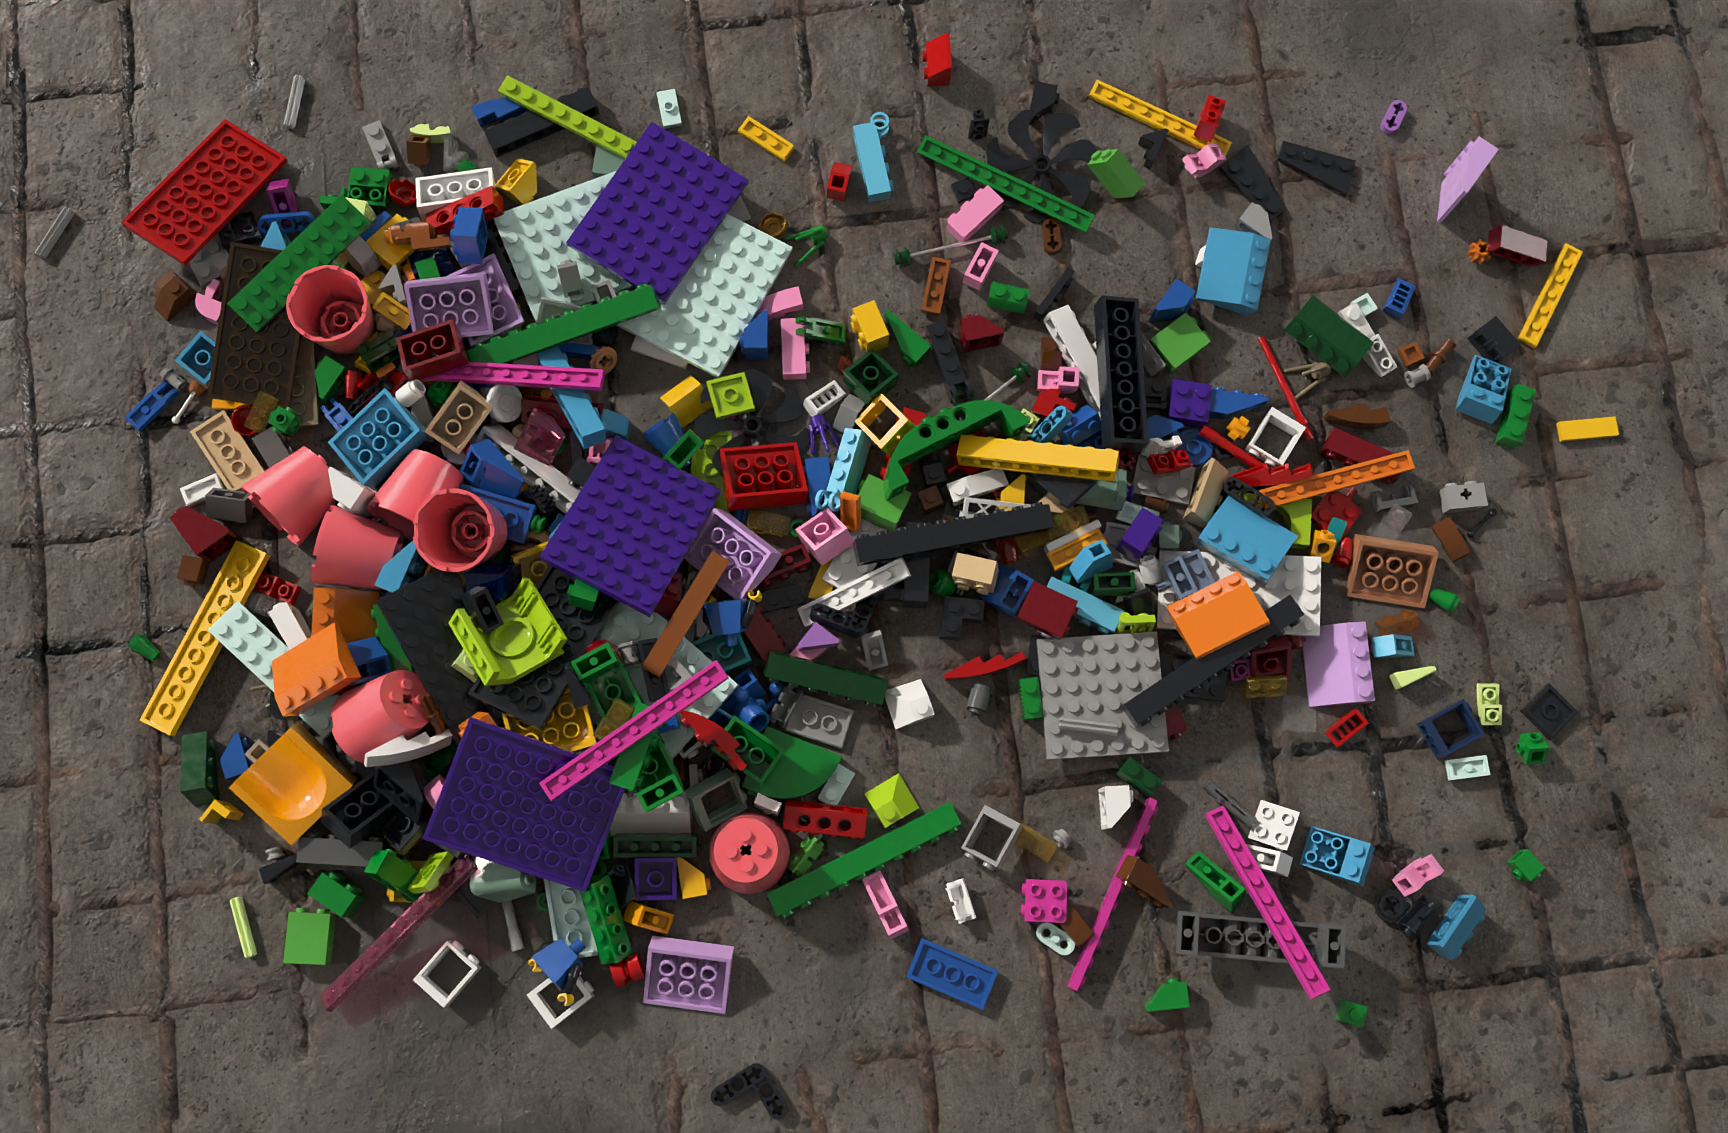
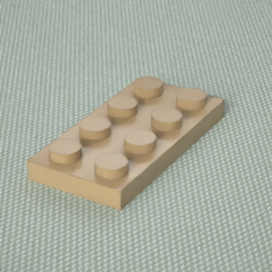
M226 411L219 412L190 431L228 490L242 491L241 486L265 471L243 436L234 431L231 418Z

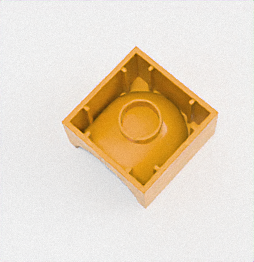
M297 721L239 776L229 789L284 840L292 845L321 817L322 809L353 786L357 777Z

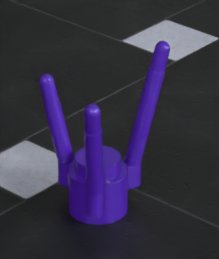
M818 414L811 417V425L808 426L811 454H815L814 432L821 434L825 449L829 452L830 449L825 432L828 430L839 449L840 442L833 432L829 420H826L825 415Z

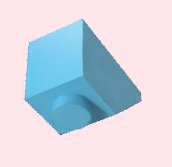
M1391 634L1371 638V651L1374 658L1385 659L1415 656L1412 636Z

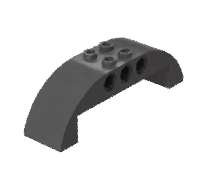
M1178 911L1176 954L1289 963L1264 919ZM1291 921L1317 966L1345 969L1346 926Z

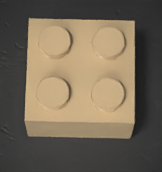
M957 553L952 572L953 581L957 584V588L968 591L970 588L977 590L976 592L980 594H994L999 573L997 561Z

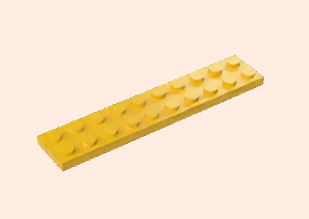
M236 540L142 714L140 721L174 737L223 646L208 629L237 601L243 606L245 605L271 555Z

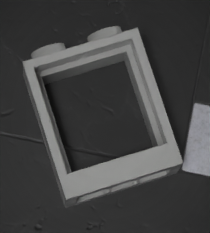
M984 805L961 848L966 852L965 856L975 861L978 858L983 861L982 865L992 871L994 868L1001 870L1023 827L1020 823ZM988 818L1012 830L996 861L972 849Z

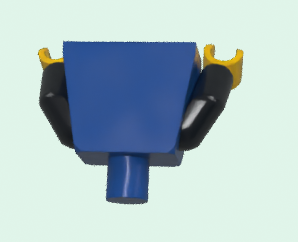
M749 590V600L741 598L716 601L710 595L709 601L708 599L705 601L702 621L712 631L714 636L725 635L726 646L738 645L737 633L744 632L749 627L757 603L762 600V594L759 590L756 596H754L753 590Z
M579 938L570 946L563 939L543 943L537 953L532 956L533 959H530L528 962L529 966H534L533 972L543 971L560 991L563 990L564 993L559 994L557 999L559 1002L565 1001L564 1006L572 1005L574 1002L572 993L583 967V963L577 955L586 947Z

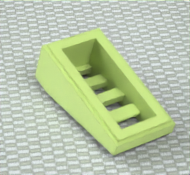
M1435 666L1396 672L1389 675V679L1395 690H1398L1435 672L1436 668Z

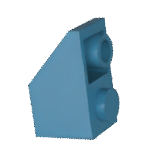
M603 408V413L599 414V419L604 421L607 426L608 432H606V436L613 437L614 439L617 435L624 440H628L631 428L630 419Z
M1101 539L1084 547L1068 568L1076 582L1080 583L1093 577L1095 573L1099 574L1112 568V555Z

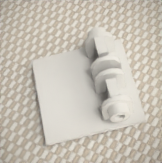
M1261 800L1255 815L1257 819L1251 827L1248 838L1274 846L1278 850L1287 851L1300 812Z

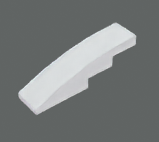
M447 729L445 732L430 738L424 732L408 741L401 735L366 753L364 765L365 767L391 765L432 754L451 745L452 734Z

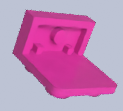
M1026 879V883H1022V896H1025V904L1021 905V917H1025V921L1064 923L1066 921L1067 883L1065 881Z

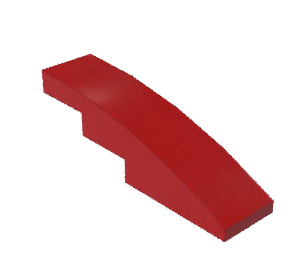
M1264 463L1229 475V477H1236L1250 486H1266L1312 477L1313 469L1311 464H1307L1291 470L1289 463L1269 469L1268 464Z
M1020 652L1004 661L1002 655L999 654L983 663L980 656L944 674L943 679L945 681L966 680L987 676L1015 666L1026 658L1023 652Z

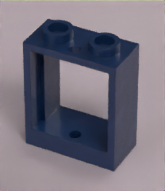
M1464 699L1416 723L1436 759L1443 758L1485 735L1482 731L1481 723L1474 718L1471 706ZM1456 709L1470 735L1446 747L1432 721Z

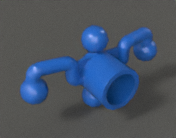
M781 681L779 683H771L770 692L774 697L768 702H765L763 699L754 700L749 697L747 688L737 687L733 692V697L737 702L734 705L731 716L739 717L740 720L761 732L769 722L767 712L774 707L775 703L778 704L780 702L778 698L783 687H785L784 683Z

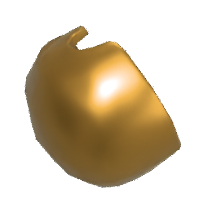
M778 213L766 214L761 218L758 226L760 231L778 240L785 236L788 228L786 219L782 214Z

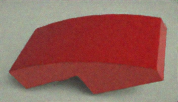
M1170 449L1167 454H1152L1147 458L1154 475L1181 471L1193 465L1185 449Z
M262 571L253 589L294 605L302 588Z

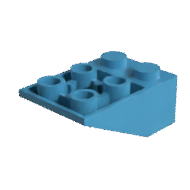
M1474 355L1458 396L1456 411L1492 424L1503 411L1512 368Z
M414 540L382 566L375 586L394 592L424 575L427 562L419 554Z
M1311 826L1299 864L1363 887L1375 848L1371 843Z

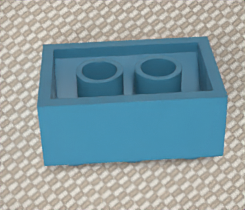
M1458 895L1425 945L1445 960L1458 958L1462 952L1461 947L1472 938V931L1475 926L1480 925L1484 920L1485 907L1475 895Z

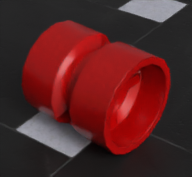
M638 952L627 956L624 961L621 960L618 963L609 964L617 988L628 985L630 980L636 982L646 977Z

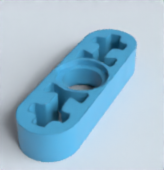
M1064 406L1056 407L1026 440L1037 443L1050 442L1070 422L1072 412ZM1051 425V430L1046 434V429Z

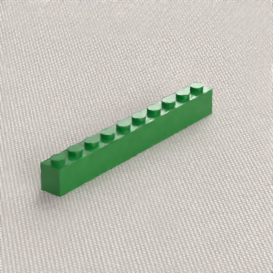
M644 283L636 286L637 290L631 292L629 290L621 291L617 297L612 299L611 296L604 297L599 300L600 303L585 304L581 306V310L576 312L574 309L563 312L562 317L556 318V316L546 318L545 323L539 325L538 323L529 324L526 326L527 329L523 331L516 329L508 332L509 336L503 338L501 336L493 337L487 344L483 345V342L474 344L472 349L467 350L471 362L509 364L662 308L654 286Z
M948 802L767 893V896L777 917L782 915L785 918L794 913V908L800 906L803 909L813 904L812 899L819 896L821 900L831 895L829 890L835 887L841 890L849 885V880L856 878L858 881L868 876L867 871L874 868L876 872L886 867L885 862L892 859L894 863L904 858L903 853L909 850L911 853L922 849L921 844L927 841L932 844L940 840V834L947 832L949 835L959 830L957 826L961 822L951 802Z

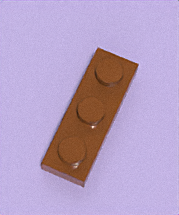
M932 257L921 313L940 316L951 260Z

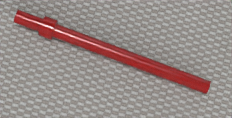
M1265 336L1258 338L1262 350L1296 418V422L1306 427L1303 431L1306 441L1314 439L1308 426L1309 422L1306 416H1303Z

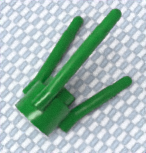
M822 225L783 239L784 241L792 239L799 241L809 237L812 243H817L794 264L795 268L803 263L819 247L825 245L824 240L828 238V235Z

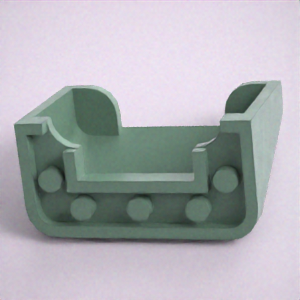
M472 855L470 889L475 896L503 903L535 893L536 878L534 875Z

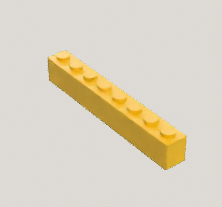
M970 434L961 435L957 450L958 465L1116 482L1119 451L1095 449L1093 447H1075L1069 444L1056 445L1050 442L1037 443L1030 440L1017 441L1011 438L998 439L991 436L978 437Z

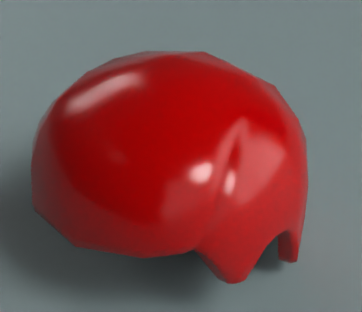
M395 178L389 183L388 192L393 203L405 207L417 202L415 183L408 181L406 178L403 181H398Z
M249 404L237 407L231 416V424L234 431L244 436L257 433L263 422L260 410L254 405Z

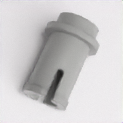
M166 367L160 373L161 379L170 383L178 391L187 384V381L178 376L173 368Z

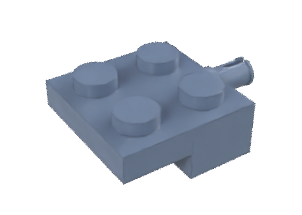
M1197 549L1162 563L1167 581L1156 585L1159 593L1171 588L1179 601L1215 583L1200 550Z

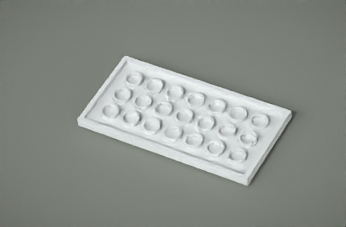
M1160 550L1159 566L1162 579L1158 584L1167 581L1162 563L1180 555H1186L1190 553L1189 551ZM1201 552L1215 582L1239 571L1248 583L1263 611H1266L1288 595L1293 597L1304 613L1299 618L1302 622L1293 628L1287 626L1283 629L1285 633L1282 635L1320 636L1321 557L1285 555L1268 583L1264 585L1212 552ZM1171 588L1160 593L1158 591L1157 629L1177 630L1167 610V606L1178 601Z

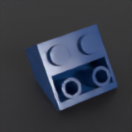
M1087 404L1074 411L1070 422L1058 433L1062 443L1075 447L1102 448L1099 414Z
M998 564L999 573L994 594H980L978 599L985 600V603L1013 618L1034 579L1018 570Z
M376 637L347 643L361 675V678L349 685L370 681L392 672L388 654Z

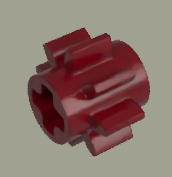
M1119 452L1118 469H1128L1130 472L1133 470L1131 465L1137 463V460H1133L1134 452ZM1124 458L1127 464H1123L1121 459Z

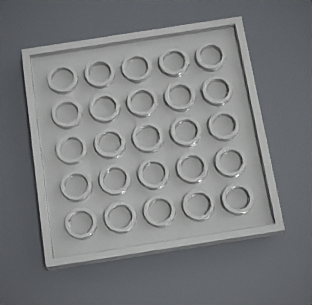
M1157 632L1066 637L1060 640L1055 638L1036 640L1047 760L1169 752L1165 712L1160 716L1157 713L1150 717L1152 721L1142 727L1139 724L1135 727L1121 708L1124 703L1162 679ZM1060 718L1116 724L1119 726V732L1117 736L1064 730L1058 728V721Z

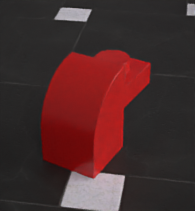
M1047 389L1037 397L1031 413L1039 417V420L1044 421L1053 409L1058 406H1064L1073 413L1076 403H1073L1067 397H1058L1060 389Z

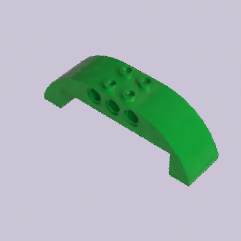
M990 400L970 401L951 409L946 407L939 411V415L935 417L930 415L924 418L922 423L904 435L891 456L884 477L885 499L888 501L904 493L909 480L902 467L960 439L961 435H968L993 422L996 423L1004 439H1012L1024 432L1030 423L1029 418L1009 405Z
M608 642L571 661L579 680L585 683L609 733H612L632 718L637 702L645 704L629 673ZM659 731L657 732V736H659L657 745L651 749L649 755L652 756L651 763L648 768H645L642 775L645 777L641 789L638 788L639 792L636 793L645 813L684 793L677 768Z

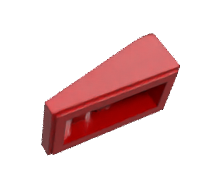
M1353 707L1324 733L1339 748L1367 726L1369 722L1356 707ZM1353 715L1360 722L1358 725L1352 720L1351 717ZM1348 720L1354 728L1350 730L1344 723ZM1340 725L1348 732L1346 735L1338 728ZM1335 730L1342 739L1338 740L1332 732Z

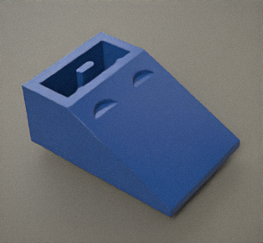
M490 439L470 445L460 472L470 485L517 500L525 480L499 451L498 447Z

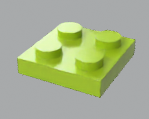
M745 372L706 381L717 420L755 411Z
M449 852L431 854L407 889L413 894L433 891L439 885L441 875L446 873L451 867L450 862L454 856Z

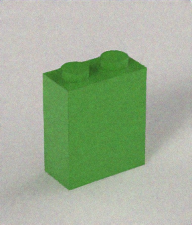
M1119 149L1099 150L1091 156V160L1087 164L1113 198L1133 197L1145 184Z
M1184 313L1149 341L1171 374L1202 352L1211 342L1208 334L1197 326L1194 317L1189 316L1187 313Z
M869 474L866 480L862 479L858 487L860 491L858 495L861 496V519L889 532H894L912 493L905 490L904 493L887 501L884 497V481Z
M296 908V912H289L283 963L331 964L336 914H331L330 909H317V913H309V908Z

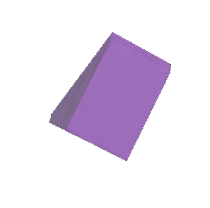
M817 622L813 624L798 643L799 651L839 646L838 638Z

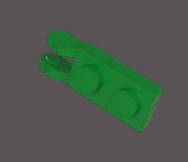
M796 317L797 324L809 325V329H796V335L837 344L845 343V324L814 317Z

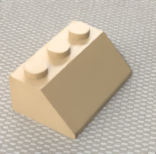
M461 380L430 422L425 432L459 455L490 413L493 406L478 391Z
M1211 458L1202 467L1189 505L1182 519L1202 528L1206 527L1215 514L1213 513L1215 506L1218 507L1223 496L1220 493L1229 472L1216 459Z

